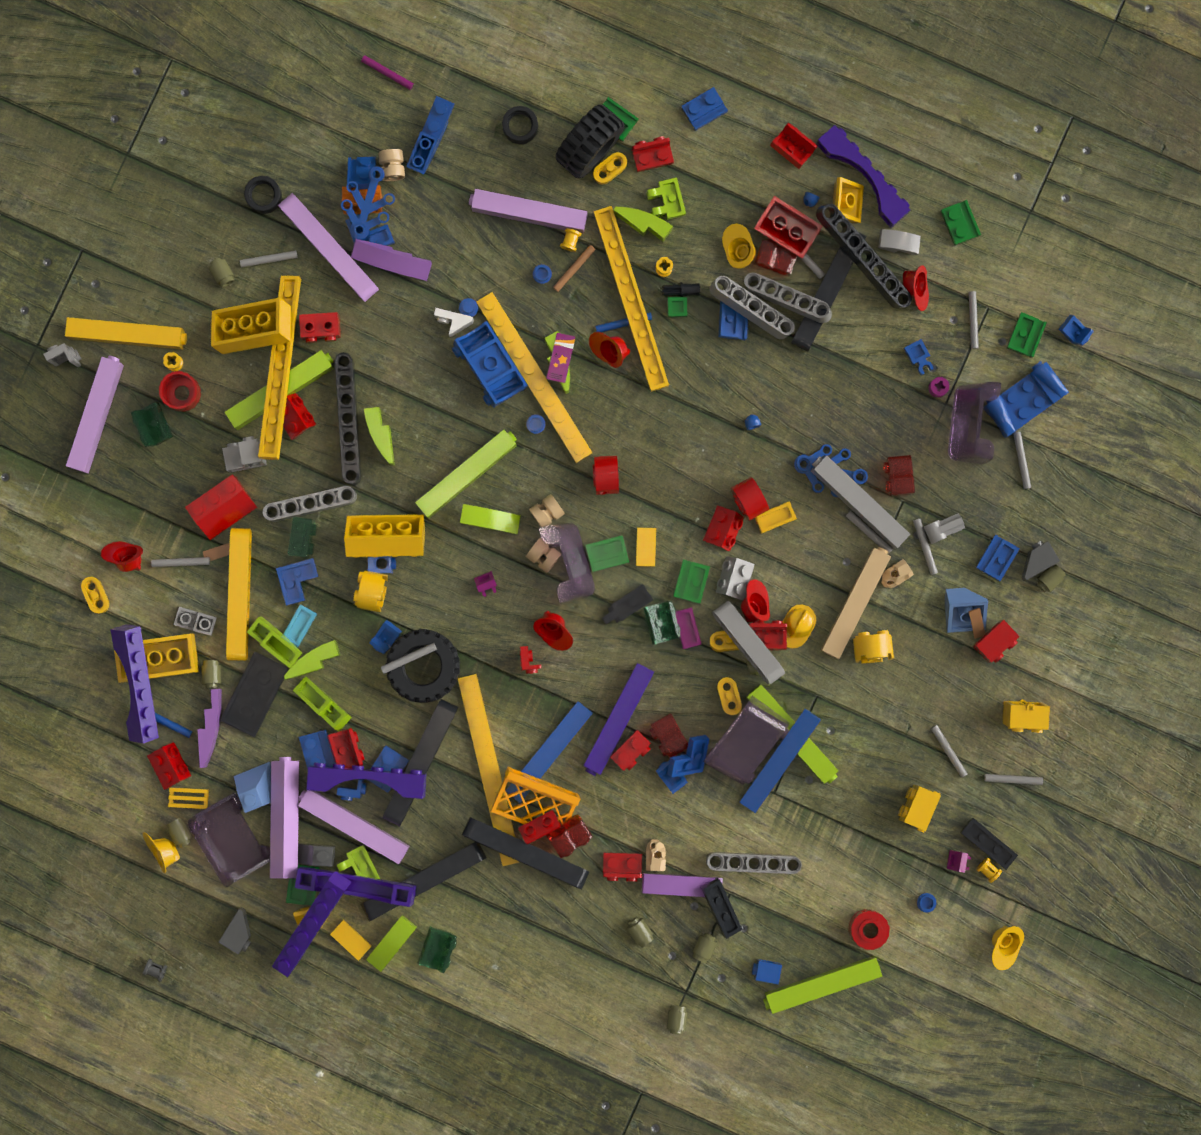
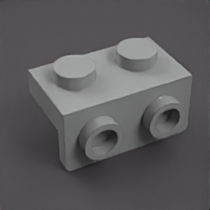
M64 343L59 346L54 345L47 349L48 352L44 353L46 360L54 366H58L68 360L76 367L81 366L79 362L81 357L78 351Z
M727 556L722 565L716 593L743 601L755 564Z

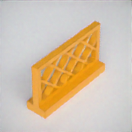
M507 767L504 780L490 811L521 824H526L530 822L526 819L530 818L532 821L533 816L540 813L544 815L545 811L555 808L558 814L557 818L561 821L562 827L560 832L552 831L549 834L562 839L575 807L578 806L581 798L578 793ZM510 782L516 785L518 791L507 795L505 787ZM527 790L533 791L535 798L525 802L522 792ZM520 794L523 803L512 807L509 798ZM545 797L551 798L553 804L542 808L540 799ZM507 799L510 808L504 811L497 809L499 802ZM538 801L541 809L530 814L527 805ZM564 803L570 805L569 811L560 815L557 806ZM525 806L528 815L521 818L516 816L514 810Z

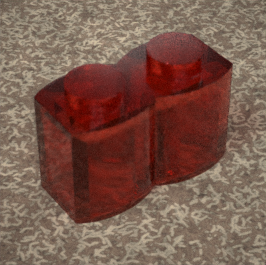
M766 239V241L762 240L754 264L789 277L797 255L777 245L771 239Z
M911 455L888 457L886 459L887 462H884V473H888L889 481H886V491L890 492L891 497L914 494L915 485Z
M671 713L650 724L652 728L649 731L654 740L658 738L660 741L659 749L663 756L667 755L670 758L688 748V743Z
M578 814L570 817L560 828L546 835L560 858L570 856L577 847L586 845L593 837Z

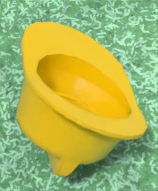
M737 223L731 224L725 229L722 237L727 260L734 268H745L754 259L756 248L745 226Z
M803 604L796 605L787 612L783 619V623L787 624L788 648L802 646L813 631L816 624V615L809 606Z
M143 833L146 845L165 874L166 867L180 859L174 843L165 838L152 840L147 833Z
M1003 926L993 934L992 944L994 949L992 952V963L998 970L1009 969L1014 964L1024 941L1022 929L1016 926Z

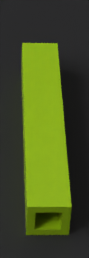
M321 350L291 369L287 395L299 392L333 370L334 368L331 364L334 361L329 353L324 354ZM267 385L225 411V414L236 430L241 429L263 415Z
M502 430L416 501L417 506L428 519L512 451L517 446L515 443L516 437L510 431L507 433L505 430Z
M760 684L746 698L781 738L784 739L795 721ZM808 738L797 755L823 784L826 782L830 784L838 777L836 775L838 769Z
M871 956L765 992L766 998L763 999L766 1010L770 1009L771 1013L774 1014L883 976L877 958Z

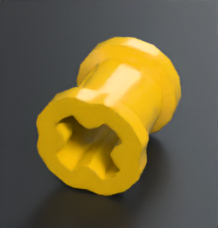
M566 228V235L560 247L570 252H576L578 237H581L582 233Z
M661 257L656 262V273L660 277H668L672 273V260L668 257ZM663 263L666 264V271H663V268H661Z
M168 352L163 357V364L169 370L175 372L182 369L183 359L175 352ZM172 358L177 362L175 365L170 362Z
M988 857L976 868L978 872L981 871L988 878L990 883L994 882L1002 873V870L997 869Z

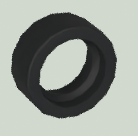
M516 106L509 109L503 116V133L512 143L519 145L527 144L537 135L538 121L536 115L532 110L524 106ZM515 115H525L531 121V129L524 136L514 135L509 129V122Z
M268 176L254 177L245 187V200L250 208L257 213H271L281 203L282 193L280 187L274 179ZM260 184H267L274 191V199L265 206L256 204L252 198V191Z

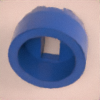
M805 192L803 202L806 206L814 207L820 197Z
M749 415L746 418V429L751 430L761 426L758 416Z

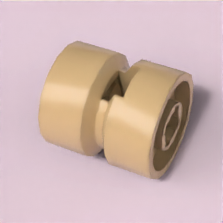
M400 149L380 151L378 153L379 164L382 165L381 168L385 172V177L382 181L404 179L405 169L401 165L404 162L403 151Z
M551 494L542 500V504L537 503L529 509L542 529L552 524L553 519L558 520L565 515Z
M539 538L526 555V558L533 563H539L538 567L545 573H548L562 553L554 547L549 548V543Z

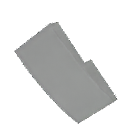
M882 229L880 230L878 248L893 253L901 251L915 256L919 254L921 236L908 232Z
M178 607L173 625L211 636L217 617Z

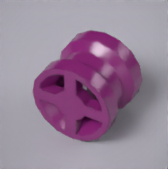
M937 377L930 382L928 390L933 397L940 398L948 392L950 385L947 379Z

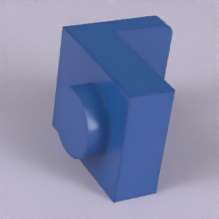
M1069 315L1058 329L1072 344L1081 346L1089 341L1090 336L1094 332L1091 328L1085 327L1074 315Z
M386 620L369 644L376 651L385 654L402 631Z
M669 760L668 762H663L656 770V773L672 794H674L687 784L688 781L684 776L671 778L667 774Z
M358 779L357 789L338 787L337 795L341 796L342 800L352 801L353 798H362V794L365 795L367 783H364V779Z

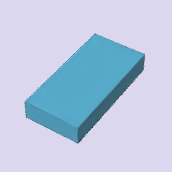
M300 604L283 635L295 646L299 647L317 613Z

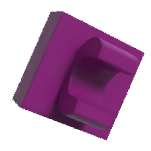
M492 571L474 578L478 592H482L484 597L487 596L485 592L487 589L491 588L493 593H496L495 586L497 584Z
M950 850L947 869L965 873V870H969V867L966 866L967 859L971 860V857L968 856V853Z

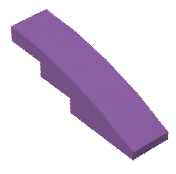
M355 239L351 258L425 281L428 279L432 265L430 260L413 257L410 253L393 250L390 246Z
M211 689L212 709H204L205 729H198L200 768L208 766L215 747L220 726L222 689Z
M643 873L642 893L705 897L701 887L716 878L720 879L721 883H723V878Z

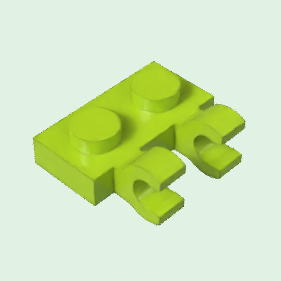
M677 177L659 181V188L647 190L648 200L661 196L664 205L652 208L651 214L657 217L666 215L667 220L686 216Z
M364 845L346 853L348 859L337 864L340 872L352 866L357 876L381 879Z

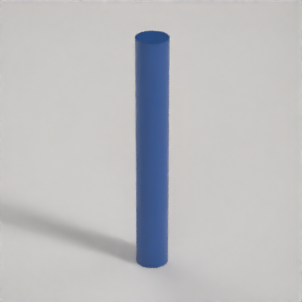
M651 312L646 313L648 320H652ZM625 318L595 327L597 332H605L629 326V322Z
M155 713L156 722L188 738L191 737L193 731Z

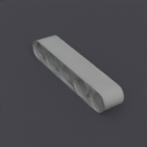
M749 273L744 279L747 290L755 296L819 323H827L832 317L831 309L824 301L757 273ZM752 281H758V284L756 286H750V283ZM769 288H775L772 294L766 293ZM786 295H792L791 300L784 301ZM804 302L810 303L807 308H801V304ZM821 309H826L827 312L825 315H818V312Z
M719 276L710 284V293L775 338L785 339L794 331V323L789 318L728 277ZM717 283H720L724 290H720ZM733 294L738 295L739 301L734 299ZM749 304L754 306L755 311L750 310ZM765 315H768L770 317L771 322H768L765 319ZM780 325L786 328V333L781 330Z
M343 486L273 502L263 508V516L271 522H277L347 506L356 501L357 494L351 487ZM345 491L352 492V498L350 500L343 499V493ZM327 495H332L333 502L326 505L324 498ZM309 499H313L315 502L314 507L311 509H307L305 506L306 501ZM291 503L295 504L296 510L293 513H288L287 506ZM271 508H276L277 515L270 518L268 511Z
M726 601L712 612L716 621L768 685L785 674L780 663L729 601Z
M711 852L706 858V864L714 871L796 874L802 867L800 859L793 855ZM713 856L720 858L718 866L710 865V859ZM732 857L739 858L740 862L737 867L729 865ZM751 858L759 860L756 868L749 867V860ZM777 859L778 866L775 869H770L768 867L769 860ZM794 859L797 861V867L790 870L787 864L790 860Z

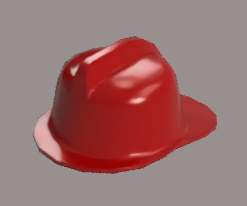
M920 265L917 270L903 272L902 285L907 289L911 297L914 298L917 308L920 311H924L928 306L929 292L927 270L924 265Z
M594 332L589 337V346L594 355L613 368H619L622 365L623 359L631 352L625 341L618 336L609 337L604 333Z
M112 542L101 550V557L103 560L115 564L122 572L139 571L141 569L143 549L141 546L127 542Z
M756 579L748 582L746 597L741 603V610L748 623L755 620L767 621L770 618L768 591L764 584Z
M545 611L543 616L534 622V631L551 648L564 651L572 647L573 637L565 628V621L562 616Z

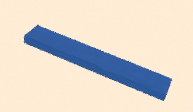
M578 701L521 772L540 779L593 713ZM513 783L506 790L508 794L518 791ZM531 790L522 792L523 798H525ZM520 794L513 796L519 803L522 802Z
M804 709L740 800L741 804L754 813L757 812L819 724L820 718Z

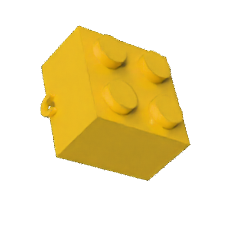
M1025 700L1004 701L1003 724L1014 732H1023V729L1031 730V732L1043 733V729L1049 730L1050 706L1042 702H1026Z
M913 785V788L909 787L905 796L907 802L905 806H901L898 812L899 820L918 828V831L924 833L941 797L940 793L929 791L917 785Z

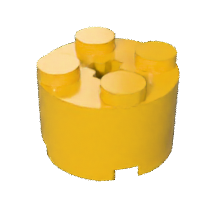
M366 570L364 572L360 571L358 575L359 590H355L353 599L355 606L359 609L381 612L387 589L384 583L385 581L388 582V575Z
M888 630L877 631V634L870 635L869 632H861L853 639L856 663L860 660L861 663L883 662L885 657H888V660L894 659L892 636Z

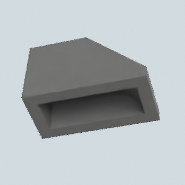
M1039 541L1031 546L1033 549L1027 554L1021 577L1023 581L1030 579L1060 561L1049 541L1044 543Z
M298 843V863L332 867L335 861L336 846Z
M243 907L237 911L219 940L220 944L236 954H240L242 951L246 952L251 944L249 941L251 937L246 910Z

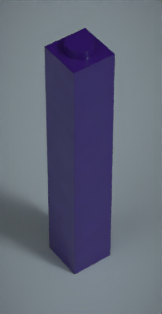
M638 663L636 664L583 765L586 767V772L594 776L597 773L601 775L654 671Z

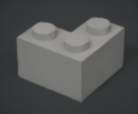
M253 436L243 438L242 442L227 444L226 448H222L226 471L231 473L267 466L266 459L258 457L260 440L254 439Z

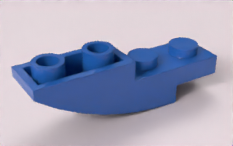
M436 96L406 167L425 174L447 128L449 117L455 105L454 103Z

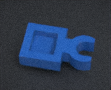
M922 339L904 348L911 364L917 363L919 365L918 372L921 376L925 374L923 366H927L930 371L933 370L932 363L926 360L930 354Z

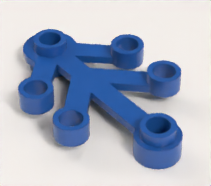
M375 166L369 171L371 181L365 201L356 181H350L346 186L361 210L360 217L358 218L352 208L353 203L351 200L345 199L341 203V208L347 212L352 222L350 232L356 239L367 237L370 228L380 223H386L390 218L387 212L382 211L378 214V217L367 221L369 213L395 202V196L392 193H387L382 199L372 203L378 182L382 181L385 177L383 168ZM374 171L380 172L379 178L373 176ZM351 183L356 185L355 190H350L349 185ZM387 195L393 197L392 202L389 203L386 201ZM344 202L350 203L349 209L344 208ZM381 214L387 215L386 221L380 219ZM357 226L363 228L362 233L356 231Z
M828 444L823 445L819 451L811 456H798L794 462L796 471L807 476L815 493H821L824 485L811 472L814 467L812 464L819 456H829L832 453V447ZM824 447L829 448L830 452L828 454L823 452ZM844 448L831 460L838 464L842 460H848L851 452ZM843 451L848 453L847 458L842 457L841 453ZM801 461H805L807 463L806 468H802L800 466ZM842 469L858 485L864 484L868 479V474L863 469H857L854 472ZM857 474H861L863 476V479L861 481L856 479ZM815 484L821 485L820 491L815 489ZM831 491V495L837 498L838 496Z

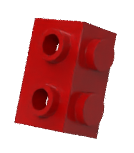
M338 312L299 315L300 338L303 341L306 340V343H316L319 339H325V342H334L336 338H341Z
M1000 620L973 647L988 663L993 661L997 663L1004 656L1002 653L1007 648L1010 650L1018 643L1016 640L1020 636L1005 620Z
M636 730L610 758L623 771L626 768L631 770L637 763L635 759L639 755L643 757L651 749L649 747L651 743Z

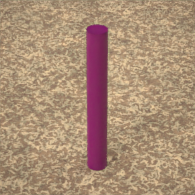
M366 55L363 56L362 63L407 89H412L414 83Z

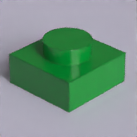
M668 297V318L687 317V297Z

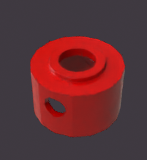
M175 371L167 374L162 379L159 386V395L163 403L172 410L186 412L195 408L199 403L201 388L198 382L188 373ZM180 386H185L189 389V397L185 400H178L175 396V391Z
M617 456L594 457L593 485L596 488V495L619 494Z
M752 477L731 487L734 501L748 521L770 510L762 491Z
M863 909L857 911L852 916L848 931L851 939L859 947L866 950H875L886 943L890 927L882 914L872 909ZM868 923H873L878 928V933L873 938H867L863 933V928Z

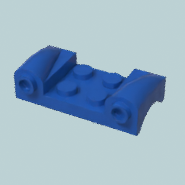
M487 321L468 334L454 340L452 350L455 356L465 359L484 388L483 399L488 406L491 405L494 408L528 386Z
M1040 361L1032 367L1033 372L998 397L994 394L986 400L987 405L983 407V410L994 420L1004 438L1010 436L1069 393L1047 362L1043 364Z

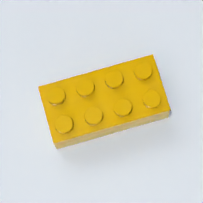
M281 298L212 311L211 347L222 354L291 342V306Z
M424 514L347 516L344 535L346 557L423 556L425 542Z
M190 633L143 640L149 679L199 672L195 634ZM114 650L118 683H127L128 679L123 664Z

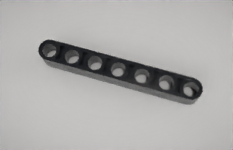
M834 204L820 206L816 211L818 221L885 300L896 309L908 307L912 301L910 293ZM825 209H828L830 212L829 218L825 216ZM838 223L842 226L841 233L837 230ZM850 238L854 240L853 247L849 244ZM862 252L866 254V261H863L861 258ZM875 266H876V267L878 268V270H879V273H878L877 276L874 274V271H873ZM887 281H889L891 284L889 290L886 288ZM899 295L903 298L902 304L898 302Z
M859 233L865 240L867 236ZM850 238L849 244L853 247L854 240ZM841 247L837 251L814 297L826 302L830 308L853 264L851 258ZM821 309L818 312V315H825L827 310ZM804 317L791 344L808 352L823 323Z
M342 352L335 358L342 477L347 484L354 486L361 481L355 370L352 357L348 353ZM348 358L349 364L345 367L340 366L341 359ZM349 377L351 379L350 383L346 386L341 385L342 378ZM345 396L352 397V401L348 405L342 403V399ZM348 414L352 415V422L345 424L343 421L344 417ZM347 434H354V440L352 442H345V436ZM350 452L356 455L352 462L346 461V455ZM351 471H355L357 474L356 479L353 481L347 479V475Z
M440 699L405 772L410 773V769L422 770L423 774L427 773L458 710L457 706ZM395 791L382 819L400 827L414 798L402 797Z
M469 817L462 832V836L578 889L582 890L589 875V871L531 844H526L524 841L474 818Z
M474 842L400 883L416 885V897L483 861L487 857L480 844ZM368 899L360 904L368 921H372L399 906L374 899Z

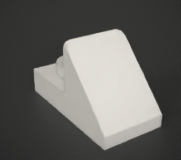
M439 308L435 309L434 317L438 319V322L443 324L452 322L449 337L454 336L474 322L471 316Z

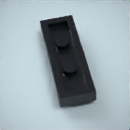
M971 818L960 832L1005 870L1008 869L1018 856V854L974 818Z
M716 878L702 886L701 889L723 937L727 939L743 930L720 879Z

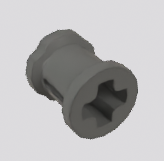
M149 959L142 975H150L161 982L168 966L154 963L152 959Z

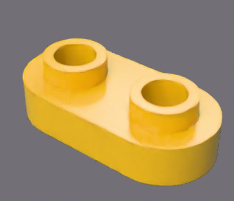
M619 152L613 153L596 166L593 172L594 180L598 184L604 185L623 172L627 167L625 155ZM620 161L621 165L615 166L614 162ZM604 172L606 177L601 178L599 174Z
M95 577L85 578L81 583V589L90 610L98 614L106 612L109 608V600L100 580ZM91 583L95 584L94 590H90L89 588ZM101 600L103 606L99 608L97 602Z
M725 631L715 632L710 637V647L716 652L739 650ZM721 640L723 644L717 645L716 641Z
M729 677L722 678L717 684L722 708L726 714L736 715L742 708L736 682ZM725 683H728L730 685V689L728 691H725L723 689V685ZM730 702L735 703L734 709H729L728 704Z

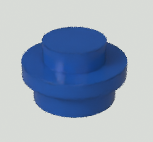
M538 265L534 268L533 278L537 283L545 284L550 281L552 272L548 266Z
M467 298L461 301L459 311L463 315L473 317L478 312V305L475 300Z
M540 415L530 416L526 422L527 429L533 434L541 433L545 429L544 418Z
M923 893L917 899V906L923 912H931L936 907V899L930 893Z

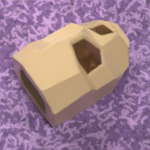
M902 559L884 571L881 583L886 588H894L914 574L906 561Z
M652 839L646 847L647 871H665L666 850L664 844L657 839Z

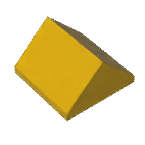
M837 177L834 183L833 204L850 223H861L864 186L842 177Z

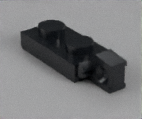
M642 584L613 603L608 608L610 613L602 617V620L605 624L612 620H615L616 623L623 621L652 602L653 598Z

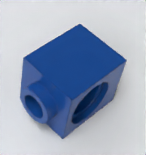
M392 556L368 557V571L393 574V569H396V558ZM380 559L387 560L386 568H378L377 563Z
M757 959V963H753L752 975H755L754 979L757 981L779 985L782 965L778 962Z

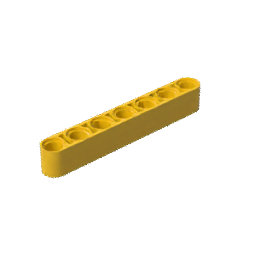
M231 528L226 642V658L230 661H247L249 634L247 631L249 630L252 531L250 528Z

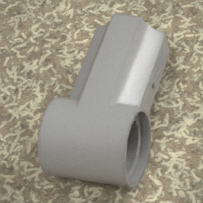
M959 513L924 526L931 544L965 528Z

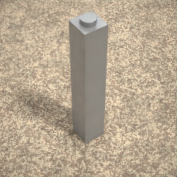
M827 455L823 458L819 456L812 465L814 467L811 472L893 549L898 548L908 538L910 533Z

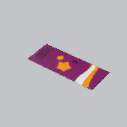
M561 333L556 334L547 379L565 383L575 336Z

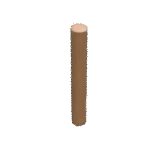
M592 245L587 247L553 286L554 290L559 292L596 250Z

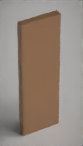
M230 543L203 551L204 557H209L210 561L228 556Z
M977 608L969 611L974 639L985 635L981 610Z

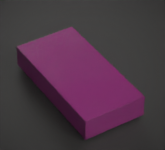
M692 607L673 612L682 648L686 649L702 645Z

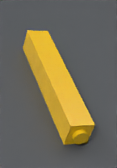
M69 317L66 320L65 337L71 340L183 350V345L187 343V333L179 327Z

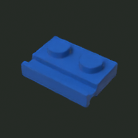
M714 87L681 106L695 131L728 112Z
M351 157L348 158L347 183L356 181L359 186L358 189H368L371 181L369 171L376 166V157H357V159L351 160ZM376 171L373 172V176H374L375 178H376ZM354 183L349 185L350 190L351 188H356Z
M720 301L718 337L742 339L745 341L747 339L748 319Z
M994 535L975 568L1000 582L1020 548L998 537V535Z
M327 729L299 737L307 769L309 766H314L315 762L326 763L325 767H333V764H335L327 738Z
M386 745L372 767H383V771H391V768H401L404 770L410 760ZM369 780L387 793L392 789L384 783Z

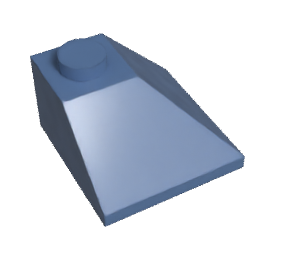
M966 588L946 589L945 615L947 633L973 631L969 611L977 608L981 610L984 630H986L988 599Z
M270 762L234 776L237 794L245 813L271 803Z

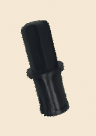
M680 282V285H663L662 295H680V297L687 295L700 296V283L683 284V282Z

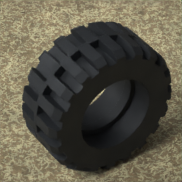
M598 104L594 106L592 110L588 111L580 119L565 140H563L555 154L556 161L575 178L581 179L600 163L619 139L625 127L623 121L605 105Z
M426 629L409 631L392 644L387 654V663L385 665L410 654L416 649L423 648L432 643L436 645L437 650L434 652L440 658L441 671L433 682L429 684L413 682L406 674L405 665L387 672L386 676L391 683V687L401 697L409 701L428 703L439 700L448 694L458 681L460 658L457 650L448 638L438 632Z

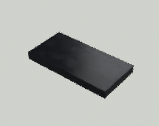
M254 651L220 721L255 738L285 679L284 675L290 668Z

